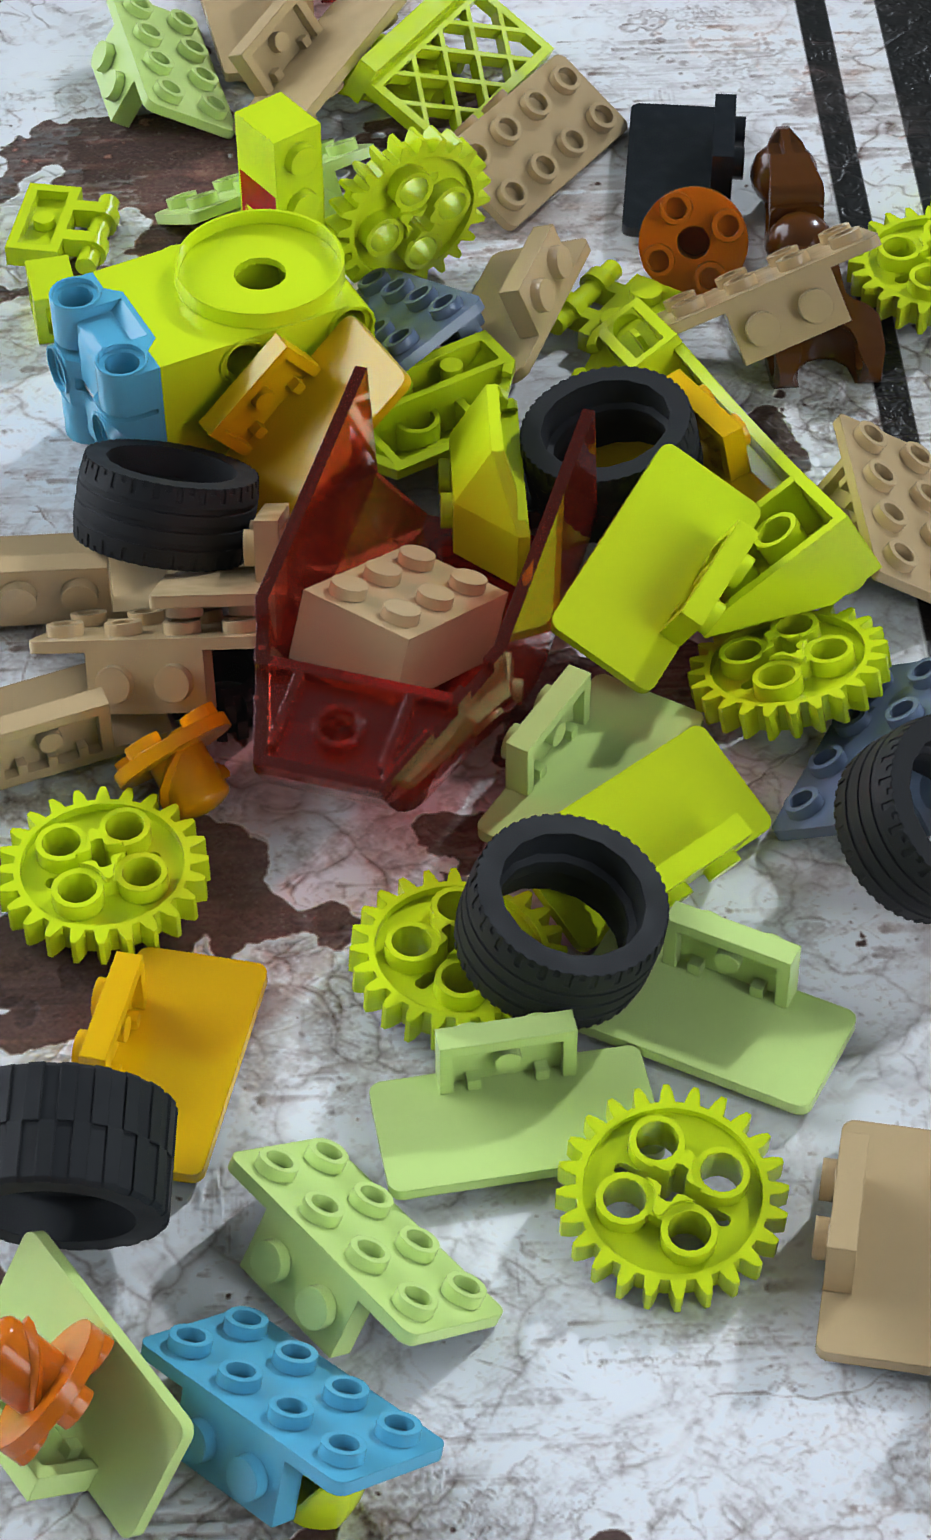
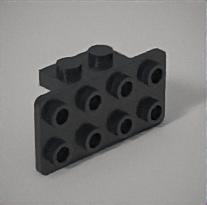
M715 94V107L637 103L631 107L622 216V233L624 235L639 237L642 222L652 205L665 194L679 188L689 186L706 187L718 191L731 200L732 180H743L746 116H736L737 95Z

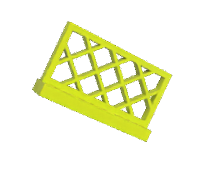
M424 0L359 60L342 91L357 104L368 96L407 130L409 127H414L423 135L430 125L428 117L449 119L450 129L454 132L462 124V121H465L472 114L478 119L482 117L484 113L481 110L499 91L504 89L508 94L549 58L555 48L498 0ZM475 4L491 18L492 24L473 22L470 8ZM443 33L463 35L466 49L446 47ZM476 37L495 39L498 53L479 51ZM509 41L520 42L534 55L532 57L511 55ZM416 58L436 60L439 75L419 73ZM449 62L469 64L472 79L453 77ZM482 66L502 68L504 82L485 80ZM388 84L409 86L412 101L399 99L386 86ZM422 87L443 90L445 104L425 102ZM456 91L475 93L478 108L458 106Z

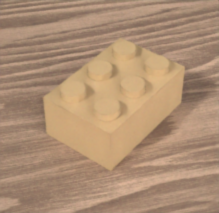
M403 545L396 550L368 560L366 563L304 589L289 658L376 701L395 708L492 659L508 592L487 583L488 579L480 572L466 568H455L437 560L435 553L428 548L418 545Z

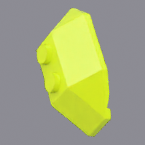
M486 330L433 350L406 371L411 377L409 390L345 463L368 474L399 480L437 464L440 458H449V435L486 384H498L509 396L515 373V359Z
M486 384L450 433L449 458L438 459L440 528H452L453 553L515 587H529L530 528L523 459L520 451L518 405L514 398H508V393L498 384Z

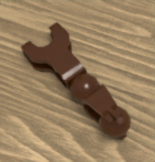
M778 126L773 131L768 145L756 154L750 168L751 186L764 203V248L767 256L795 244L798 245L799 250L820 243L818 234L829 228L828 224L824 221L825 192L823 181L817 171L816 161L809 150L805 148L801 139L789 126ZM839 264L831 267L851 321L766 357L765 365L773 389L799 387L797 380L798 370L807 362L818 359L834 360L848 369L854 383L882 382L885 342L879 314L868 304L854 299L846 293Z

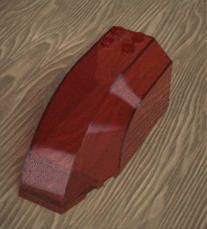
M355 366L255 596L256 645H254L253 767L254 772L262 780L273 785L388 810L407 812L423 804L528 697L539 679L555 634L551 632L552 615L578 574L598 519L595 411L583 409L536 535H530V551L515 587L453 553L452 528L441 529L440 517L428 515L378 473L368 371L365 367ZM403 545H418L428 548L435 553L437 560L455 568H466L480 572L488 579L487 583L508 592L497 639L494 646L483 657V663L433 689L289 658L304 589L366 563L368 560L387 554Z

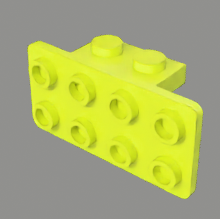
M663 445L650 461L549 617V629L553 634L637 693H648L656 686L680 646L697 631L706 636L712 630L727 606L719 600L727 586L735 589L750 571L755 558L750 556L748 552L760 532L754 529L761 517L760 507L675 445Z
M697 725L688 728L558 812L561 815L570 814L575 817L581 816L588 820L598 821L597 823L609 826L610 829L620 832L622 836L629 838L634 845L636 844L641 852L649 857V861L653 862L656 871L660 873L662 883L664 882L666 887L665 893L668 894L670 909L675 901L682 902L694 892L688 884L703 874L709 882H712L739 863L742 859L737 854V851L763 835L771 826V818L768 812L708 731ZM532 889L544 907L548 906L551 909L550 916L557 925L562 927V932L576 950L580 952L592 950L600 944L610 929L599 913L578 898L551 889Z

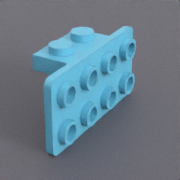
M246 1306L232 1307L218 1315L192 1323L174 1325L169 1330L147 1336L142 1341L140 1354L146 1362L183 1388L180 1406L192 1420L194 1436L181 1461L271 1528L294 1520L303 1475L330 1494L347 1496L438 1462L442 1457L444 1441L424 1427L417 1417L396 1408L370 1390L363 1380L342 1371L319 1355L313 1346L297 1340L269 1321L267 1315L258 1309Z

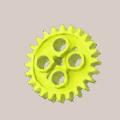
M429 125L424 134L421 135L414 127H409L403 142L393 133L388 136L387 149L382 152L376 146L371 145L369 147L371 160L367 164L354 160L352 166L357 173L353 179L343 178L338 181L339 185L345 190L344 195L331 198L328 201L337 213L325 218V225L341 243L344 252L345 274L353 283L360 281L366 274L378 268H393L424 279L428 278V270L432 267L443 273L445 271L444 258L448 255L460 258L462 253L457 245L461 240L474 241L476 236L469 230L470 225L483 222L486 218L477 207L490 202L491 197L483 188L491 183V179L483 172L487 165L477 155V151L462 136L458 138L448 128L440 133L433 125Z
M927 206L925 215H917L909 207L905 208V216L902 219L891 213H886L884 225L875 221L868 222V230L878 233L882 244L877 248L849 259L846 282L851 283V296L861 297L862 302L872 308L876 307L880 320L890 316L895 317V328L898 330L908 323L916 324V333L922 335L928 326L931 327V206Z
M834 605L820 608L818 611L812 610L713 636L714 642L698 644L699 656L690 657L691 671L687 672L695 709L699 712H704L708 725L720 722L722 732L725 734L742 727L744 739H749L760 730H764L767 732L768 740L774 741L782 730H790L792 736L798 739L801 738L804 727L813 726L817 731L824 733L827 730L826 721L830 719L845 724L850 722L849 709L858 711L869 710L868 697L883 696L882 684L890 682L889 668L892 667L888 640L884 638L882 626L873 627L872 617L869 615L856 619L855 608L853 607L835 614Z
M101 786L97 792L96 800L89 801L79 790L73 791V805L67 807L52 798L48 800L50 815L45 817L30 811L27 813L29 830L12 828L10 830L12 846L0 847V906L2 912H8L10 928L12 931L24 929L26 944L29 946L45 939L47 955L49 957H54L65 947L71 948L73 963L76 964L82 961L88 951H97L101 965H107L112 950L120 949L122 952L135 954V945L144 943L147 947L160 948L159 934L164 932L176 938L182 936L180 919L196 921L198 918L197 902L207 901L208 899L207 881L211 880L206 839L204 836H197L196 823L193 818L180 821L179 805L176 803L159 811L158 794L155 793L150 794L139 803L134 801L133 788L127 787L119 799H110L106 786Z
M451 868L447 881L438 882L436 877L429 870H426L423 873V885L416 887L409 880L402 877L398 880L397 896L388 891L379 890L377 892L376 907H362L361 924L353 925L351 946H349L348 971L353 972L352 990L355 993H364V1011L373 1012L382 1009L381 1027L383 1029L391 1028L400 1022L405 1024L404 1041L408 1043L414 1040L421 1032L429 1034L430 1049L434 1051L435 1029L453 1027L467 1022L481 1023L512 1018L511 1015L501 1012V1009L497 1006L494 1007L488 999L481 996L480 991L476 990L471 980L469 981L466 977L465 970L463 971L460 966L461 961L457 958V950H455L454 926L458 903L466 885V882L461 880L457 868ZM530 890L521 892L514 897L509 894L503 896L506 909L524 932L546 947L564 953L568 952L567 946L561 945L562 927L560 925H549L551 909L548 906L531 909L533 893Z
M663 1084L659 1102L650 1103L645 1093L640 1088L634 1089L631 1109L626 1110L619 1102L611 1098L607 1100V1123L588 1114L584 1120L583 1130L586 1139L570 1136L568 1139L567 1156L571 1160L559 1161L557 1181L564 1186L557 1188L555 1193V1209L567 1212L560 1217L559 1232L561 1236H578L572 1243L571 1258L574 1262L595 1257L590 1277L594 1284L605 1279L610 1274L617 1277L615 1298L621 1300L635 1286L643 1289L642 1302L644 1309L650 1310L658 1293L668 1294L673 1311L680 1312L685 1293L693 1292L698 1302L706 1309L711 1305L713 1286L718 1285L726 1294L733 1298L738 1295L740 1285L738 1272L748 1278L757 1280L760 1277L763 1265L759 1255L774 1258L776 1255L779 1239L773 1233L784 1232L788 1213L779 1207L787 1204L789 1185L776 1182L781 1177L784 1161L781 1157L763 1158L769 1150L771 1140L769 1133H762L748 1138L747 1133L752 1116L750 1113L745 1112L731 1121L724 1117L727 1098L721 1096L707 1109L700 1106L699 1088L693 1087L683 1103L675 1102L670 1085ZM647 1145H659L670 1151L672 1156L666 1159L654 1160L642 1154L640 1149ZM621 1167L626 1169L627 1172L615 1173L614 1170ZM712 1176H721L733 1182L736 1188L726 1192L712 1190L703 1180ZM672 1192L678 1193L671 1202L666 1201ZM615 1202H627L638 1208L640 1213L631 1218H621L614 1216L606 1207ZM728 1220L730 1224L728 1226H720L716 1221ZM678 1234H691L702 1240L705 1246L698 1250L687 1251L673 1244L671 1238Z

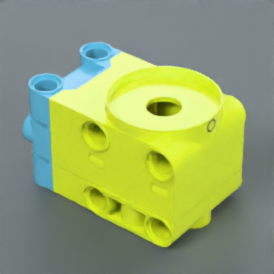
M253 209L222 215L197 227L181 244L170 245L160 251L81 276L64 278L57 281L50 288L48 294L54 343L47 345L46 348L48 366L53 380L61 392L67 436L81 444H94L95 442L115 439L157 440L204 448L225 455L230 448L209 436L199 424V421L275 333L310 356L347 316H353L361 321L375 337L376 319L374 313L345 278L344 252L337 237L318 221L298 213L283 210Z

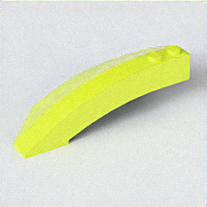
M638 296L592 331L586 344V348L591 353L585 368L574 369L571 376L590 371L591 369L612 366L647 368L650 371L654 370L666 376L681 369L698 386L701 384L707 386L714 395L716 402L727 413H736L743 420L751 438V443L747 446L751 472L772 490L756 502L760 507L761 517L754 529L760 532L748 552L750 556L755 558V562L748 574L735 589L729 586L726 587L719 599L727 605L726 609L712 630L706 636L703 635L704 638L834 605L845 595L859 590L870 576L882 568L848 515L775 445L693 355L677 333ZM577 459L570 463L585 468Z

